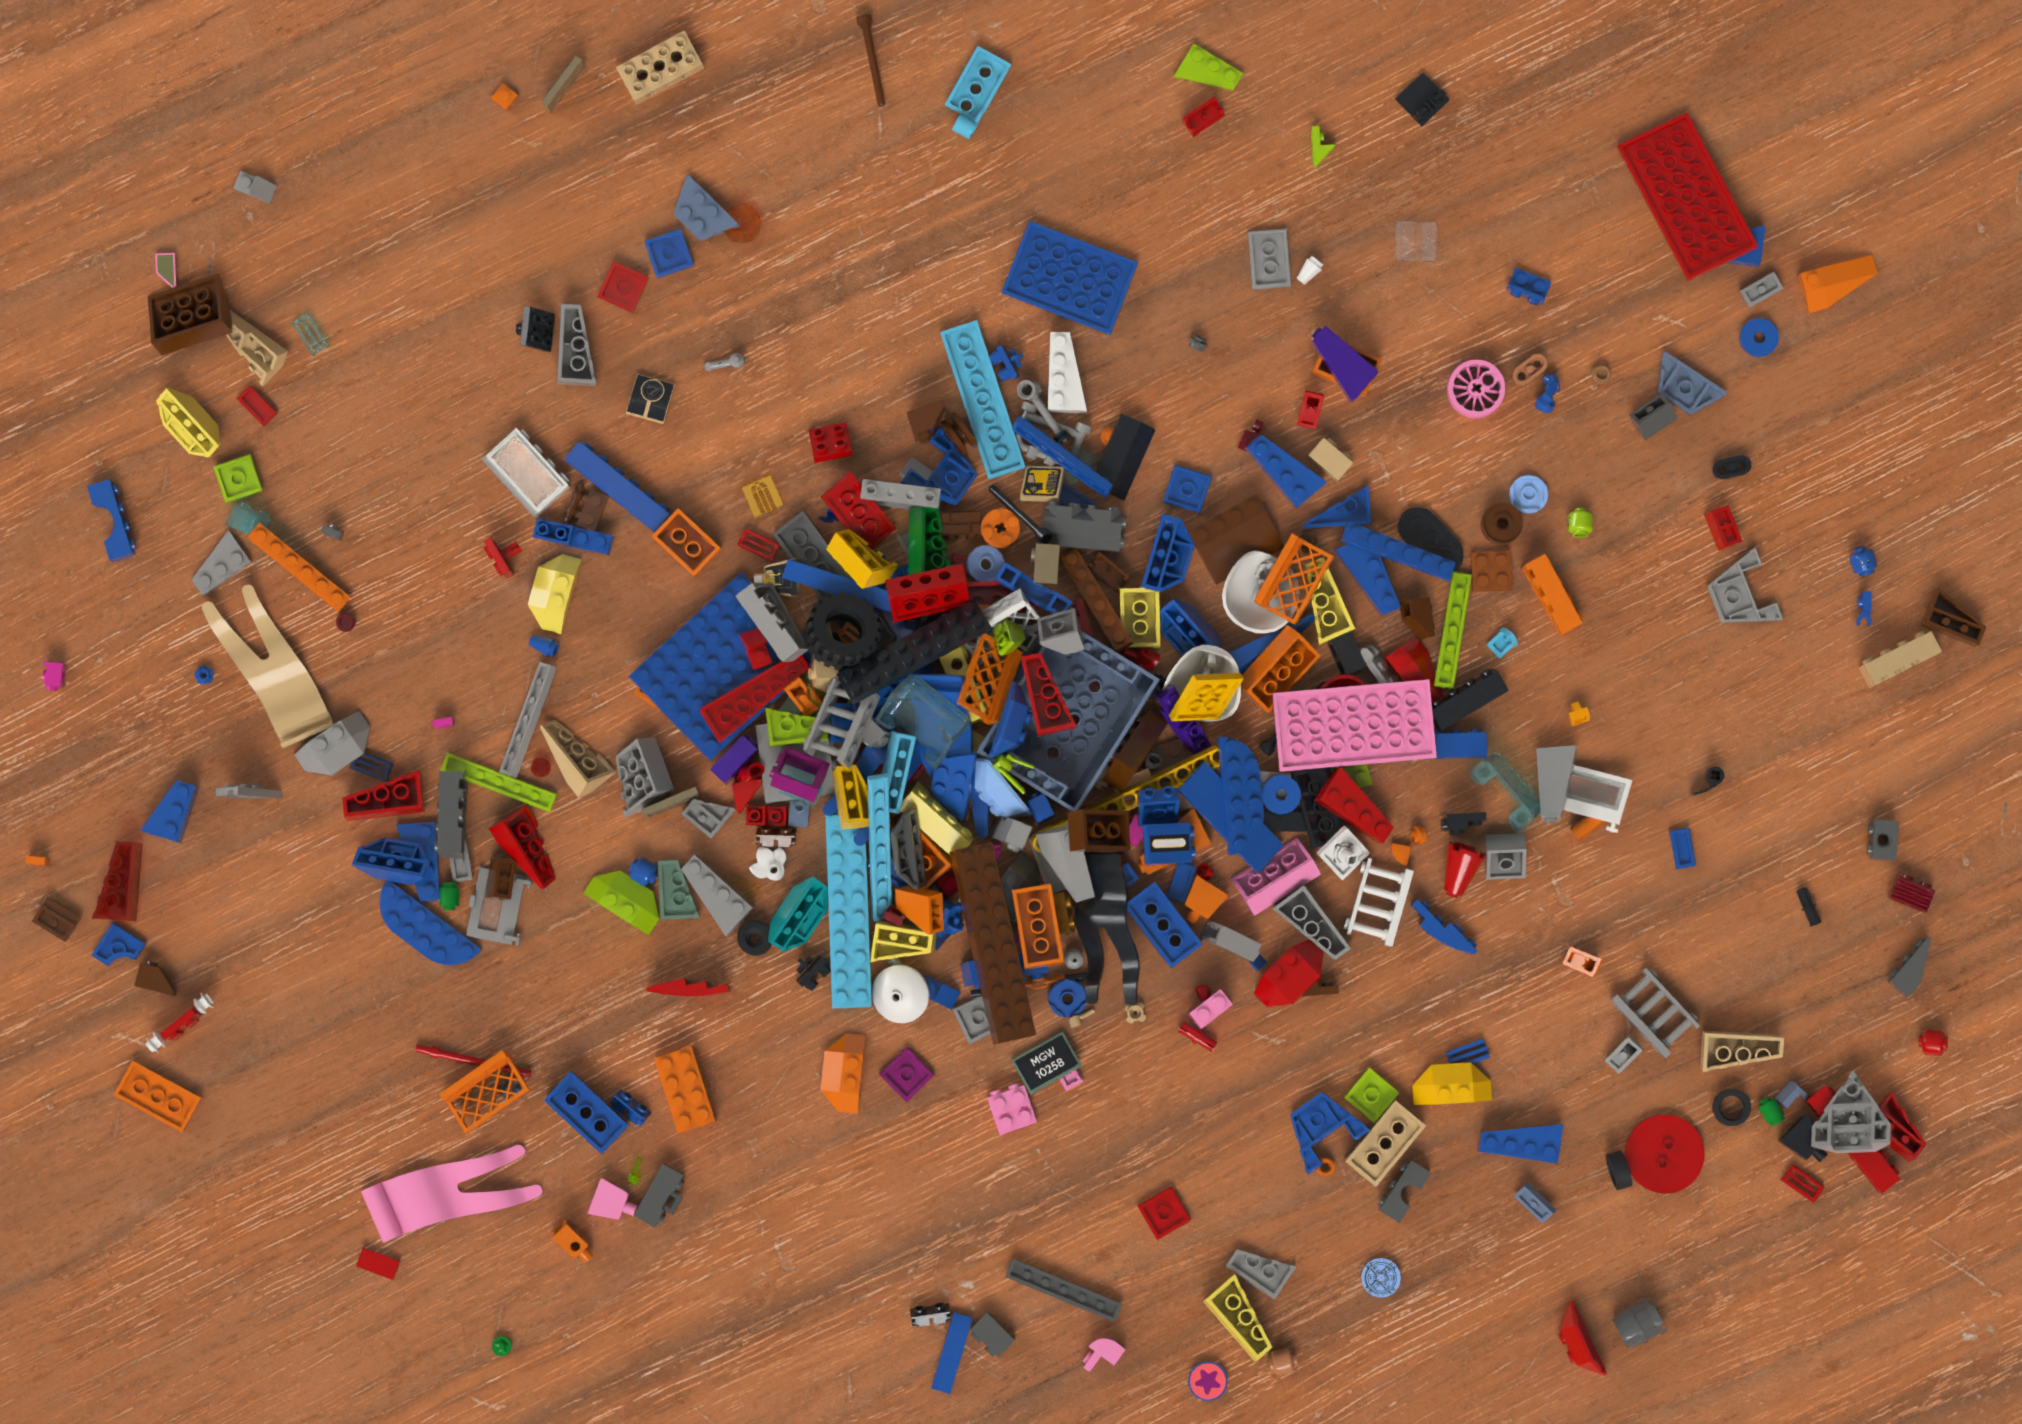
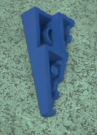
M1312 613L1299 619L1296 625L1291 623L1288 626L1301 634L1315 621V616ZM1286 626L1229 652L1235 659L1241 675Z

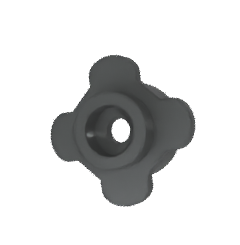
M1198 335L1189 338V346L1203 352L1204 348L1208 346L1205 343L1206 340Z

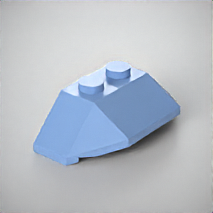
M978 758L975 768V789L979 793V798L989 805L991 813L995 816L1030 817L1032 812L1000 772L992 767V762L987 759Z

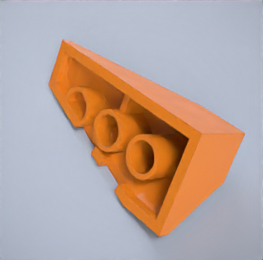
M1869 255L1800 273L1797 279L1808 314L1829 308L1875 276L1878 272L1873 256Z

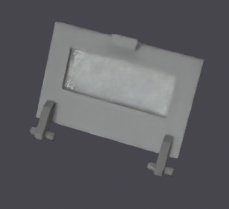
M480 867L475 894L470 896L468 907H472L466 936L512 945L513 941H516L515 945L519 946L521 934H517V937H514L524 884H527V889H530L532 879L529 877L528 880H525L526 876L514 874L511 900L485 898L489 869Z

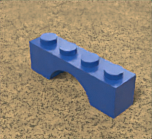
M108 479L87 486L92 505L107 509L114 520L112 534L104 541L109 560L116 562L135 556L136 544L133 538L130 539L128 533L131 531L128 520H124L122 514L125 513L122 501L119 502L117 497L120 494L117 484Z
M1004 562L995 578V582L1012 592L1020 588L1029 602L1050 614L1069 610L1073 604V601L1039 583H1034V580Z

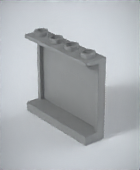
M767 724L755 725L760 763L765 768L762 774L765 803L771 804L780 801L803 799L770 786L772 777H769L773 766L777 767L776 760L779 752L783 753L786 746L770 748ZM829 740L820 741V743L834 747V744L829 742ZM804 744L787 745V747L808 754L803 750ZM816 750L813 757L830 763L826 778L817 796L834 795L835 789L832 773L836 768V760L831 758V754ZM785 764L781 772L784 775L812 785L816 777L813 774Z

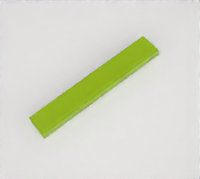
M1455 571L1452 573L1434 686L1454 689L1472 574Z
M448 752L440 770L442 772H463L468 782L547 812H551L557 794Z

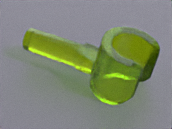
M637 1157L634 1168L628 1177V1182L634 1186L641 1179L636 1174L642 1160L640 1157Z

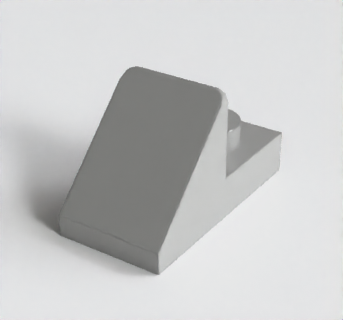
M240 171L233 189L270 204L277 185L257 175L252 176Z
M1629 1035L1622 1040L1619 1046L1604 1061L1620 1074L1644 1048Z

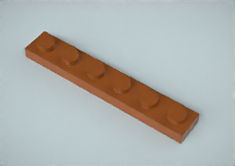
M1077 548L1059 557L1116 653L1134 644Z

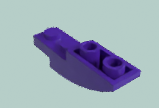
M1169 685L1157 696L1162 706L1160 711L1174 733L1191 753L1195 755L1212 745L1198 720L1171 721L1169 714L1180 698V695L1175 686Z

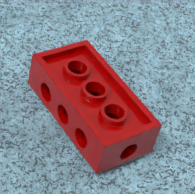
M962 564L885 580L893 622L954 610L970 602Z

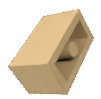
M1323 438L1307 458L1335 482H1338L1353 465L1352 457L1345 451L1341 453L1336 448L1337 444L1330 438L1328 440Z

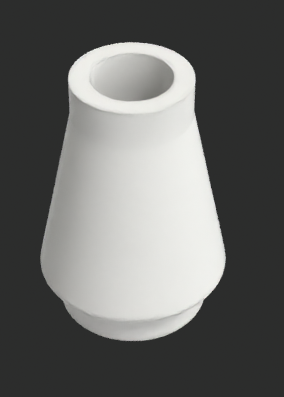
M1311 255L1309 259H1306L1297 279L1306 285L1308 281L1322 271L1323 264Z

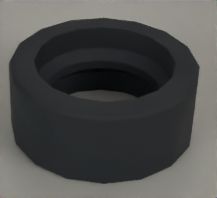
M1726 1089L1719 1092L1714 1098L1712 1104L1713 1114L1721 1124L1738 1126L1749 1118L1751 1102L1742 1091ZM1728 1096L1738 1097L1743 1104L1742 1114L1736 1119H1728L1720 1111L1722 1100Z
M1617 1151L1607 1154L1606 1163L1616 1190L1631 1187L1633 1184L1632 1177L1623 1152Z

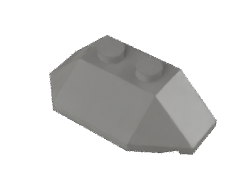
M358 711L340 720L309 741L295 754V757L305 771L332 776L364 754L370 726L361 712Z

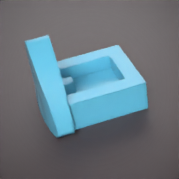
M1503 627L1499 630L1500 633L1486 644L1498 659L1505 655L1513 646H1518L1515 635Z

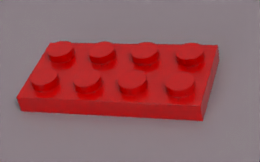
M849 471L820 497L846 530L850 529L869 543L868 547L870 549H874L896 527L874 500L860 499L862 485Z

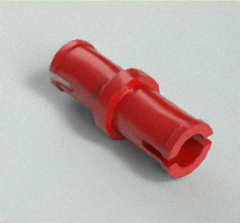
M1186 1022L1181 1024L1182 1026L1178 1029V1033L1192 1040L1193 1044L1197 1043L1209 1050V1052L1213 1051L1217 1041L1203 1034L1202 1030L1199 1029L1198 1031Z

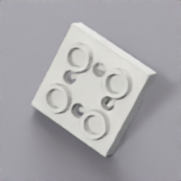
M1343 826L1316 852L1342 881L1370 854L1346 826Z

